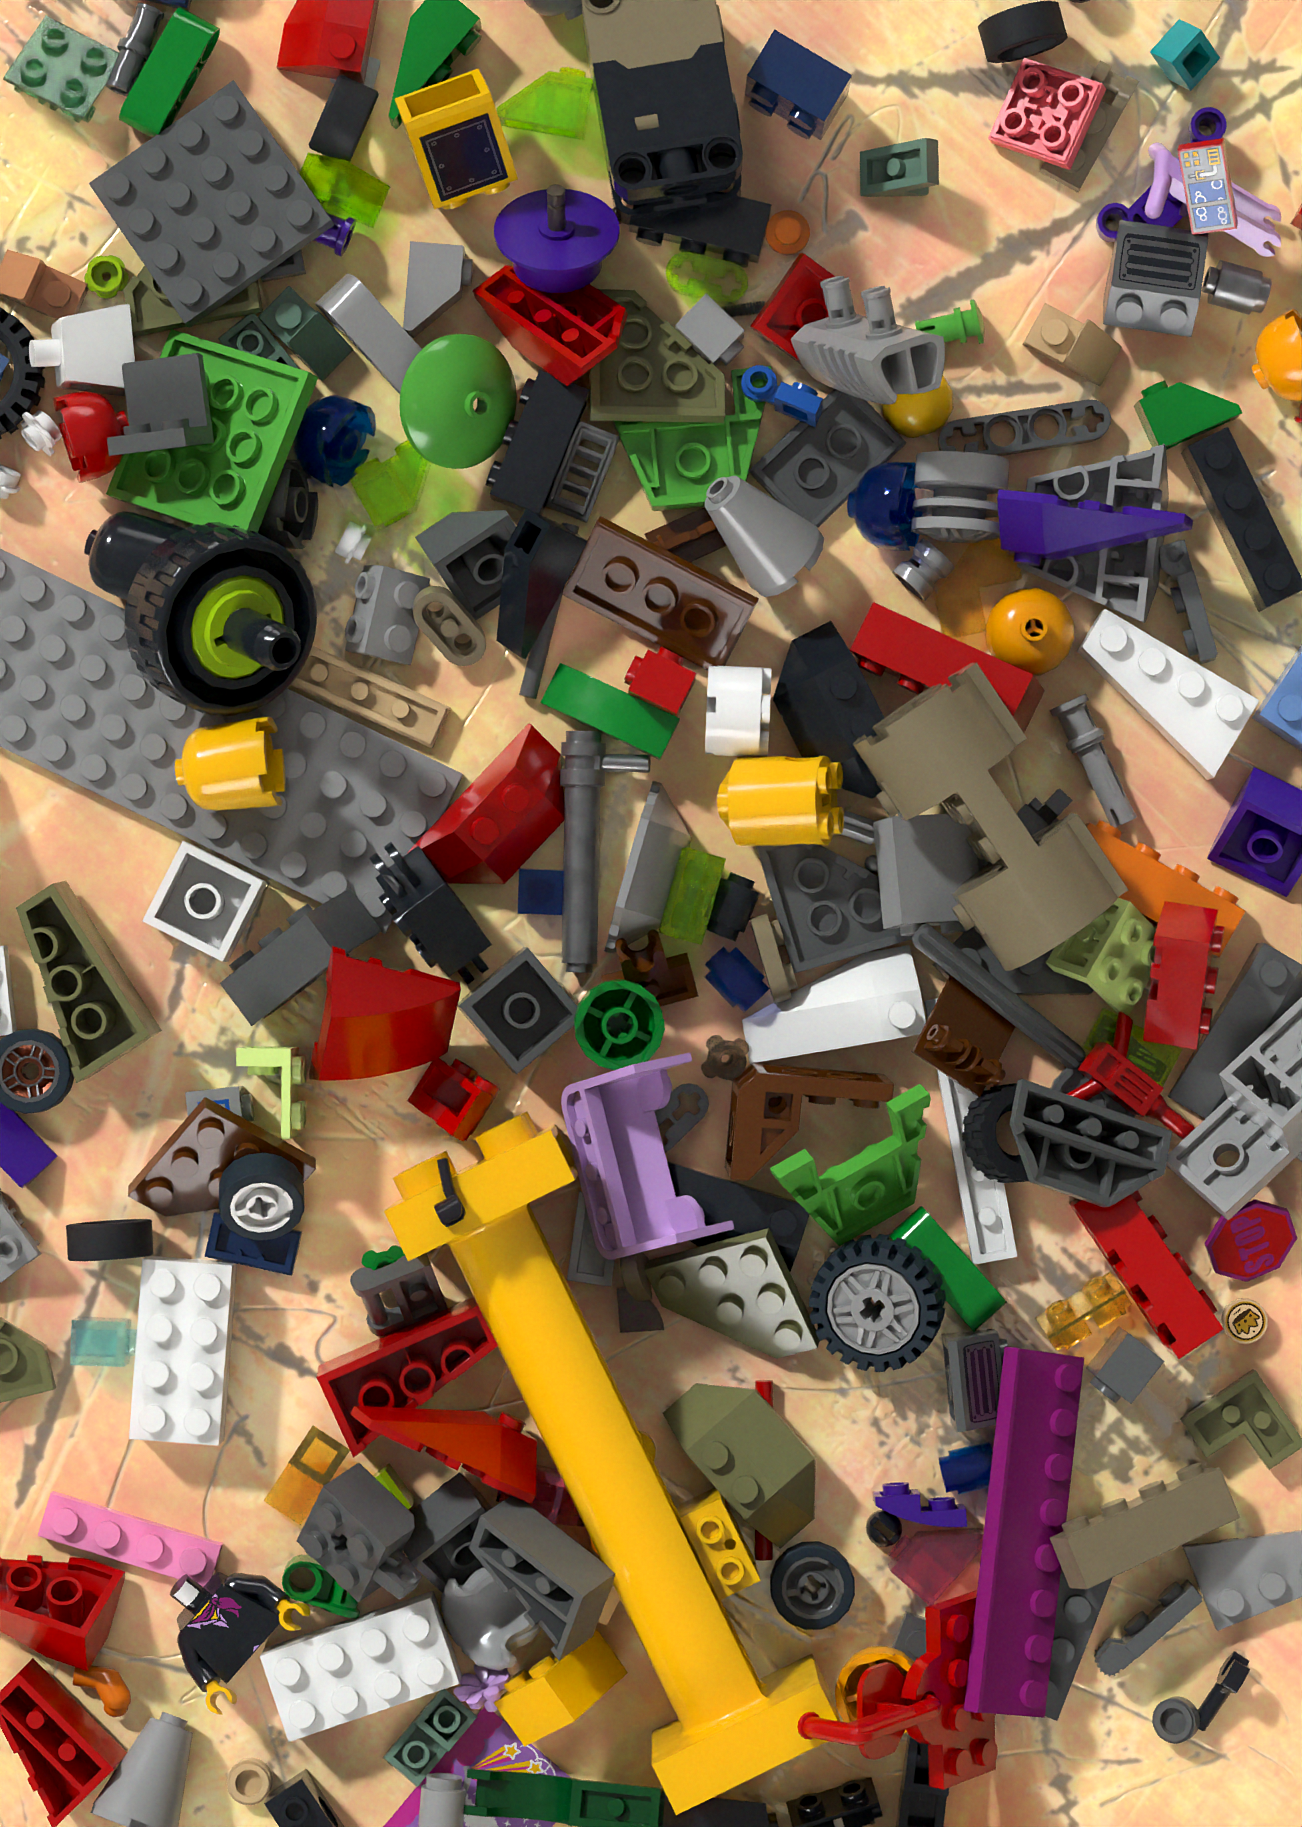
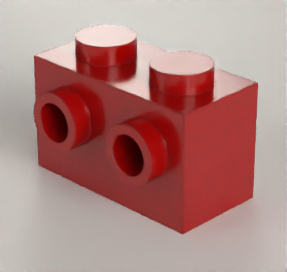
M660 647L657 653L647 650L644 658L635 656L625 675L624 683L630 685L628 694L678 717L696 681L697 673L683 667L684 658Z

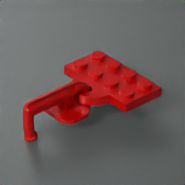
M977 1590L925 1607L926 1653L914 1661L907 1672L906 1678H904L893 1663L887 1662L869 1667L863 1672L857 1686V1720L846 1723L820 1718L815 1712H807L798 1721L797 1728L800 1736L809 1740L815 1738L858 1746L863 1757L876 1760L894 1753L906 1730L908 1735L915 1741L928 1744L929 1787L943 1790L996 1770L998 1748L995 1742L996 1714L974 1713L964 1710Z

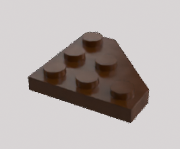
M204 1097L128 1185V1197L165 1217L219 1209V1183L224 1170L233 1161L248 1154L256 1153L282 1156L296 1166L303 1177L304 1183L316 1170V1158Z

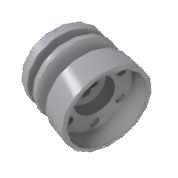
M961 451L917 453L914 485L934 491L933 497L913 501V510L932 514V516L913 518L911 521V532L929 536L938 541L951 543H979V541L1000 539L999 522L985 520V518L999 517L998 503L987 501V495L997 494L999 489H1008L1010 460L996 455Z

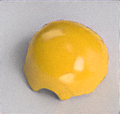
M942 375L940 387L917 394H896L897 399L895 403L890 405L882 404L883 416L896 432L908 438H917L935 432L945 425L954 409L953 390Z

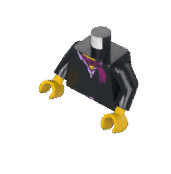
M217 1572L202 1587L185 1574L175 1583L170 1591V1596L185 1607L177 1617L180 1630L177 1643L184 1666L200 1690L204 1693L208 1692L206 1696L208 1709L220 1715H223V1713L216 1705V1699L219 1694L225 1693L232 1704L237 1702L236 1694L231 1689L221 1687L219 1685L220 1680L227 1684L279 1624L289 1631L301 1630V1627L292 1620L291 1614L294 1609L303 1616H310L311 1614L307 1604L290 1603V1597L263 1575L233 1573L227 1576Z

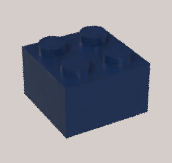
M774 29L747 74L745 96L750 98L749 105L758 112L769 117L775 113L789 121L787 127L795 134L805 139H810L813 135L821 140L848 96L852 75Z

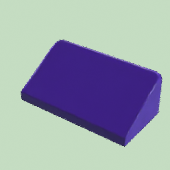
M0 1102V1167L19 1187L25 1188L58 1155L14 1110L8 1109Z

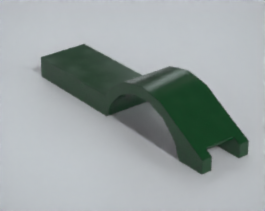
M467 1769V1778L477 1779L475 1805H464V1815L542 1820L577 1827H663L665 1791L663 1788L582 1780L547 1774Z

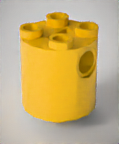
M787 756L737 757L718 789L717 807L719 817L730 830L736 845L739 846L828 845L833 838V834H842L844 829V811L842 807H837V789H841L843 782L841 763L831 762L827 756L814 758Z

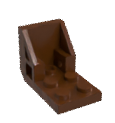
M751 1063L732 1080L724 1166L730 1179L749 1181L799 1131L802 1095L809 1098L808 1102L815 1104L835 1105L836 1098H847L850 1101H854L853 1106L878 1109L880 1108L881 1101L888 1102L893 1099L894 1084L885 1074ZM771 1098H781L777 1105H768Z

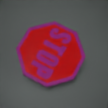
M1255 1199L1245 1204L1229 1220L1221 1215L1204 1244L1216 1274L1248 1282L1280 1268L1297 1240V1235L1287 1208Z

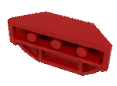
M505 265L472 290L475 299L510 345L566 386L618 348L628 316L626 308L590 284L571 292H543L524 284L515 274L513 266Z
M528 723L407 853L419 846L448 884H505L564 821V789L560 785L561 754L533 725Z

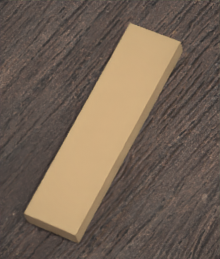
M312 646L305 665L291 683L292 686L430 748L434 747L451 709L447 705L315 646Z

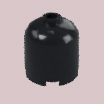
M123 511L110 516L103 522L99 530L93 529L86 540L84 553L89 556L88 565L91 579L96 586L105 592L127 600L137 571L150 553L168 537L186 528L134 512Z

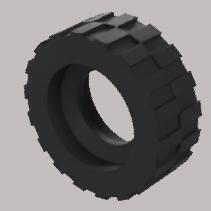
M1017 1083L990 1087V1090H984L981 1097L970 1103L967 1116H964L963 1120L964 1132L962 1133V1140L965 1141L967 1157L971 1158L973 1161L972 1165L977 1171L984 1173V1177L990 1180L996 1179L1000 1183L1029 1181L1020 1154L1010 1155L1003 1151L996 1137L998 1120L1006 1112L1012 1111Z

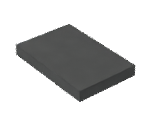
M833 389L823 399L822 414L816 427L800 421L749 470V473L776 501L819 528L902 449L907 442L866 400Z

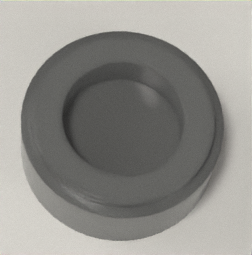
M1175 1696L1160 1702L1156 1706L1152 1716V1723L1155 1732L1161 1739L1168 1743L1178 1744L1189 1740L1196 1734L1200 1725V1716L1196 1706L1190 1700Z

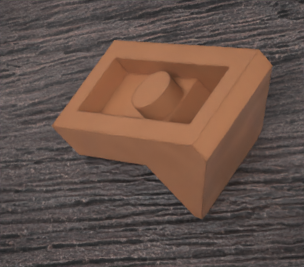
M7 249L0 265V296L55 320L78 314L88 291L87 283L47 266L39 258Z

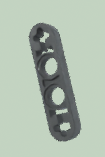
M1082 400L959 419L949 422L943 427L938 437V448L940 451H956L955 446H947L946 440L953 436V430H960L963 437L975 436L977 434L976 425L983 426L982 441L986 450L978 451L979 441L965 444L963 452L1004 456L1089 443L1099 440L1108 431L1111 424V415L1108 408L1102 402ZM1086 409H1091L1093 416L1101 417L1102 422L1095 426V432H1089L1086 425L1073 426L1071 428L1073 436L1066 437L1067 422L1062 412H1070L1069 421L1083 418ZM1040 416H1050L1057 421L1059 428L1054 438L1043 440L1035 434L1034 422ZM999 422L1009 424L1015 433L1014 441L1005 447L994 444L990 438L991 427Z

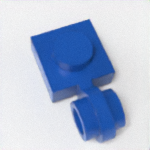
M763 365L750 367L742 376V391L748 399L754 402H768L774 405L775 411L816 427L823 408V398L817 396L816 390L798 382H794L792 386L781 382L780 386H778L775 373ZM762 379L767 384L763 388H755L752 386V382Z

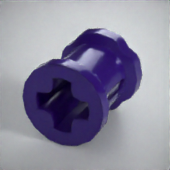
M327 213L335 225L313 241L333 248L334 253L342 257L352 238L356 219L348 217L345 220Z

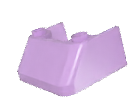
M690 1052L629 1065L570 1084L563 1090L561 1097L562 1111L594 1241L600 1254L608 1260L734 1229L732 1220L705 1226L704 1211L697 1201L688 1195L676 1197L655 1115V1110L664 1108L668 1104L672 1093V1083L666 1069L691 1062Z

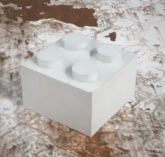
M182 841L142 921L222 962H228L268 882L188 842Z

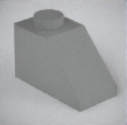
M410 241L403 329L411 338H415L462 298L463 285L471 286L473 259L465 258L466 252L463 245Z

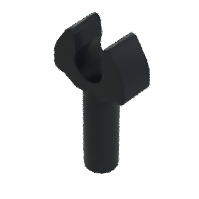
M1235 1651L1221 1666L1217 1682L1198 1709L1200 1716L1199 1730L1201 1731L1207 1729L1230 1693L1236 1694L1250 1671V1668L1247 1667L1250 1660Z

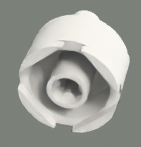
M709 666L705 754L744 757L768 756L769 731L764 730H769L771 668Z

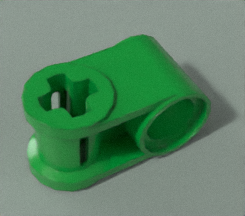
M301 1554L288 1561L282 1576V1586L284 1592L290 1598L320 1607L336 1615L359 1618L360 1610L357 1608L359 1602L348 1592L345 1599H343L344 1589L338 1585L336 1580L314 1558ZM304 1567L311 1570L316 1579L314 1584L308 1588L295 1586L290 1578V1574L295 1569Z

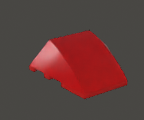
M332 946L326 976L328 991L319 1041L314 1042L309 1070L310 1080L335 1081L376 1077L426 1064L448 1052L461 991L460 982L411 968L400 972L383 967L382 960L370 957L368 962L346 956L345 949Z

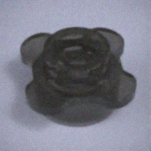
M720 1035L711 1036L706 1042L708 1055L707 1060L701 1065L702 1073L707 1078L718 1076L732 1081L741 1075L746 1067V1054L749 1052V1045L742 1038L730 1041L723 1040ZM723 1055L729 1056V1059L726 1062H722L721 1060Z

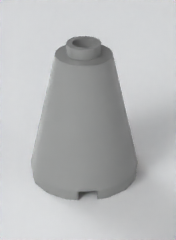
M738 476L718 478L709 486L706 492L705 508L749 586L761 596H774L790 589L799 582L794 575L803 566L810 571L816 564L823 550L824 537L816 525Z
M162 1712L159 1720L150 1717L94 1801L90 1813L126 1827H179L193 1734L185 1730L188 1721Z

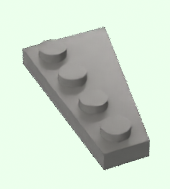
M1302 1530L1267 1533L1263 1536L1241 1539L1219 1540V1542L1182 1545L1217 1631L1302 1597Z

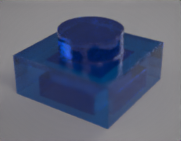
M519 868L517 914L562 915L564 870Z

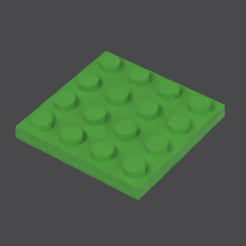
M171 329L160 358L193 353L202 354L214 443L124 454L120 464L115 469L106 494L114 499L190 525L221 522L229 526L236 525L242 529L258 533L318 377L308 371Z

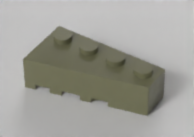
M67 881L51 884L16 907L34 962L38 963L45 984L43 988L48 1003L52 1004L60 1027L58 1032L62 1044L66 1046L73 1067L71 1070L76 1083L90 1078L162 1031Z

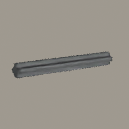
M929 924L921 925L913 934L911 940L916 948L1068 1069L1077 1068L1085 1059L1086 1053L1079 1044Z

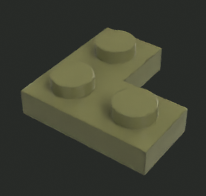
M1254 1369L1180 1418L1206 1458L1241 1434L1245 1435L1268 1470L1302 1448L1301 1436Z

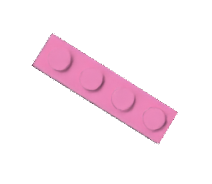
M56 1491L50 1493L38 1532L40 1537L176 1579H180L183 1575L187 1574L202 1587L214 1575L223 1546L222 1542Z

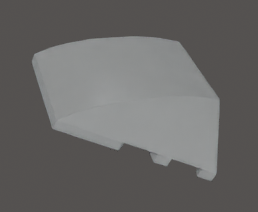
M1166 445L1151 447L1150 450L1126 456H1115L1110 460L1087 466L1079 465L1028 478L1026 492L1056 495L1058 499L1070 502V507L1077 508L1078 502L1092 500L1114 506V511L1122 512L1123 506L1167 511L1169 491ZM1164 536L1057 560L1041 559L1040 566L1017 564V567L1145 623L1159 584L1161 567L1159 547L1163 546Z
M656 781L652 782L642 811L616 901L608 940L604 950L608 953L613 954L617 952L615 945L617 939L624 938L627 945H630L646 936L650 930H657L668 923L692 840L662 783Z

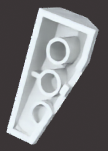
M909 945L864 953L792 992V999L776 1004L772 1003L742 1019L750 1064L920 1035L926 1023L921 991Z

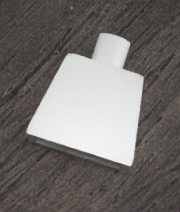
M122 304L59 318L52 324V339L30 340L29 359L31 366H55L57 387L125 396L122 364L135 362L130 304Z

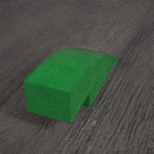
M562 663L559 664L540 702L658 760H661L680 721V718Z

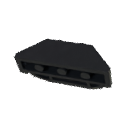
M829 621L791 641L772 700L802 758L827 756L831 762H840L843 771L841 789L873 799L882 790L853 746V743L864 734L866 737L870 735L875 737L877 734L873 730V726L885 717L855 658L832 621Z

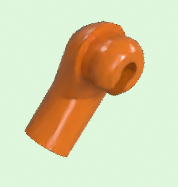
M91 1665L88 1671L75 1667L73 1685L96 1689L104 1704L106 1714L112 1717H120L127 1712L131 1702V1695L119 1672L111 1668Z

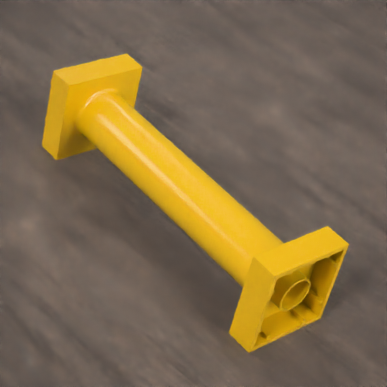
M528 1111L479 1134L475 1139L483 1153L484 1159L458 1172L446 1150L393 1177L392 1179L402 1199L393 1203L384 1213L408 1261L445 1243L449 1245L602 1562L615 1573L613 1585L678 1719L652 1731V1766L675 1814L678 1815L828 1742L815 1738L811 1740L804 1739L800 1736L797 1726L800 1717L804 1713L815 1712L820 1718L840 1721L834 1697L813 1654H809L760 1679L758 1678L722 1601H719L685 1531L675 1504L531 1210V1201L575 1181L578 1172L556 1124L537 1132ZM444 1158L449 1160L453 1185L466 1211L465 1217L450 1227H445L441 1223L433 1206L446 1199L437 1160Z

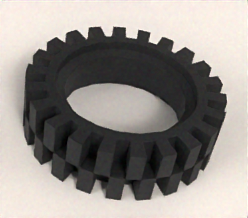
M0 307V340L6 345L11 354L14 372L10 389L0 401V439H2V434L6 432L12 434L18 430L17 425L24 420L22 415L25 412L30 413L33 405L38 406L41 400L39 396L40 387L44 388L45 378L42 376V369H45V367H32L30 364L29 343L30 340L35 339L19 319L13 314L6 312L2 307Z

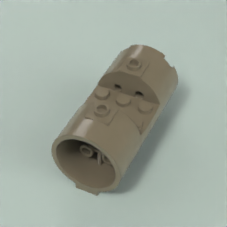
M970 663L948 677L952 684L951 686H948L947 683L943 685L940 683L928 688L874 725L873 730L877 734L875 737L871 735L866 737L864 734L853 743V746L877 780L876 783L882 792L877 794L876 797L890 818L898 814L901 820L907 821L941 802L955 823L959 822L961 825L965 824L972 833L966 838L968 844L980 860L984 859L986 862L990 861V863L971 876L952 894L958 903L952 910L967 931L974 927L976 932L980 933L1003 969L1010 971L1033 961L1075 935L1104 913L1119 896L1128 891V888L1078 814L1070 813L1062 820L1030 835L988 772L990 768L1005 758L1016 746L1025 741L1027 737L977 663Z

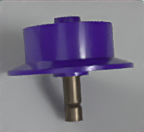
M559 184L551 185L544 190L527 193L511 201L501 210L494 225V238L497 247L506 258L513 262L514 272L517 277L527 286L549 293L571 292L593 282L601 271L602 260L615 249L620 234L618 218L605 202L588 193L565 189Z

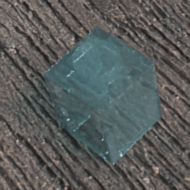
M76 1317L73 1319L71 1326L70 1365L125 1367L129 1364L130 1356H135L137 1329H131V1318Z

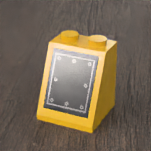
M479 68L395 98L434 210L443 207L445 210L460 207L468 201V197L482 192L488 195L499 193L510 186L509 182L518 180L494 101Z

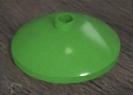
M468 334L446 335L426 345L411 362L401 387L400 417L407 439L416 452L424 459L445 468H470L490 458L502 445L511 419L514 420L517 407V390L514 375L508 361L500 350L489 341ZM477 398V407L474 411L473 404Z

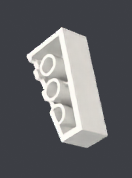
M1107 609L1099 613L1077 650L1206 780L1214 778L1260 701Z

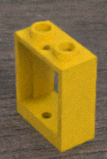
M715 1487L679 1504L680 1520L719 1601L761 1581L757 1562L726 1499Z

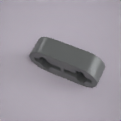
M686 1083L676 1087L670 1095L668 1104L664 1108L655 1110L658 1126L667 1118L674 1123L665 1132V1137L668 1139L667 1143L663 1145L665 1153L672 1149L708 1111V1096L696 1084ZM684 1092L688 1096L694 1092L699 1094L700 1099L697 1101V1105L700 1110L694 1115L692 1112L687 1111L678 1120L672 1115L681 1104L677 1098L680 1093Z

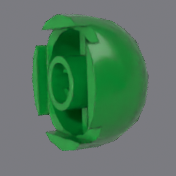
M624 979L604 981L590 989L578 1003L573 1020L575 1038L584 1054L598 1066L611 1070L650 1060L660 1047L665 1031L662 1010L655 996L640 984Z

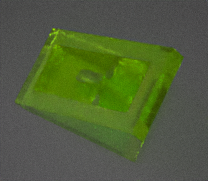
M308 152L299 174L321 206L344 217L354 218L356 222L374 229L389 193L390 186L346 160Z

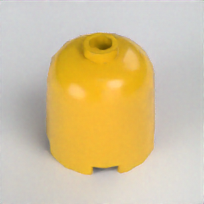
M262 717L205 726L196 729L188 736L183 746L182 758L175 760V775L178 785H185L188 795L197 806L206 810L219 811L282 805V800L276 795V792H284L286 788L283 749H273L270 734L278 732L273 718Z

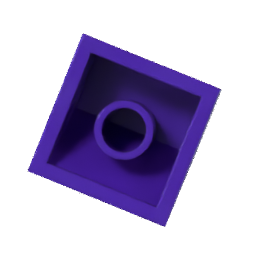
M1254 767L1235 797L1208 853L1207 859L1287 897L1302 874V790Z

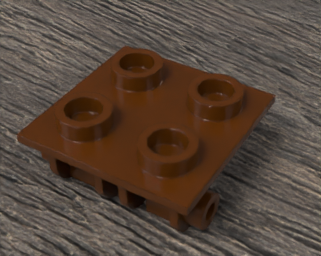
M950 975L911 1052L977 1097H981L986 1085L992 1083L997 1086L1005 1078L1006 1072L1002 1069V1063L999 1059L1015 1026Z

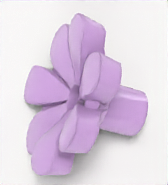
M475 1664L474 1671L476 1674L466 1673L462 1675L460 1680L461 1686L454 1689V1694L460 1701H466L471 1709H479L484 1705L488 1712H494L498 1710L494 1702L501 1698L500 1691L505 1688L504 1684L510 1681V1674L507 1668L504 1670H490Z

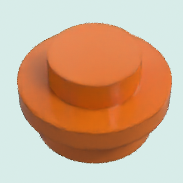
M783 210L770 218L766 228V240L775 252L781 255H794L806 247L810 237V227L804 216L796 211Z

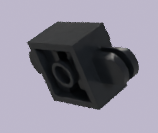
M392 842L388 843L384 848L395 862L392 866L388 867L378 853L369 858L380 873L376 880L384 890V893L378 898L392 915L391 918L401 932L414 943L416 950L430 968L439 964L448 977L457 971L467 985L470 984L475 978L465 965L472 961L482 974L486 972L489 967L479 954L492 945L466 906L419 846L403 857Z

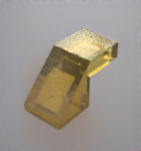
M313 1425L264 1499V1502L301 1525L313 1508L322 1487L330 1482L350 1449Z

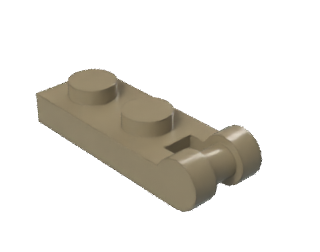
M1101 60L1090 79L1103 83L1107 90L1116 94L1114 101L1109 105L1101 100L1070 170L1044 161L1039 171L1076 192H1079L1139 81L1128 75L1124 79L1110 71L1112 66Z

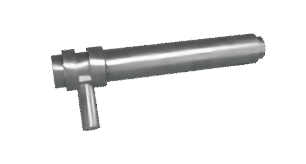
M566 731V742H561V756H565V769H561L560 785L565 787L561 963H566V972L592 973L593 964H597L600 788L605 786V772L649 773L651 760L650 755L606 754V743H601V732Z

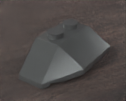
M1025 1079L1017 1081L1009 1124L1029 1182L1102 1207H1110L1150 1181H1154L1165 1174L1172 1131Z

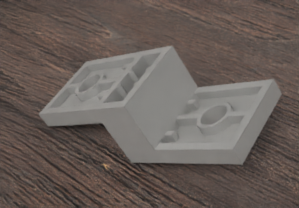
M1302 997L1219 1074L1227 1099L1168 1153L1166 1166L1227 1220L1232 1218L1302 1152ZM1226 1151H1234L1240 1155L1239 1160L1233 1166L1220 1167L1216 1164L1217 1158Z

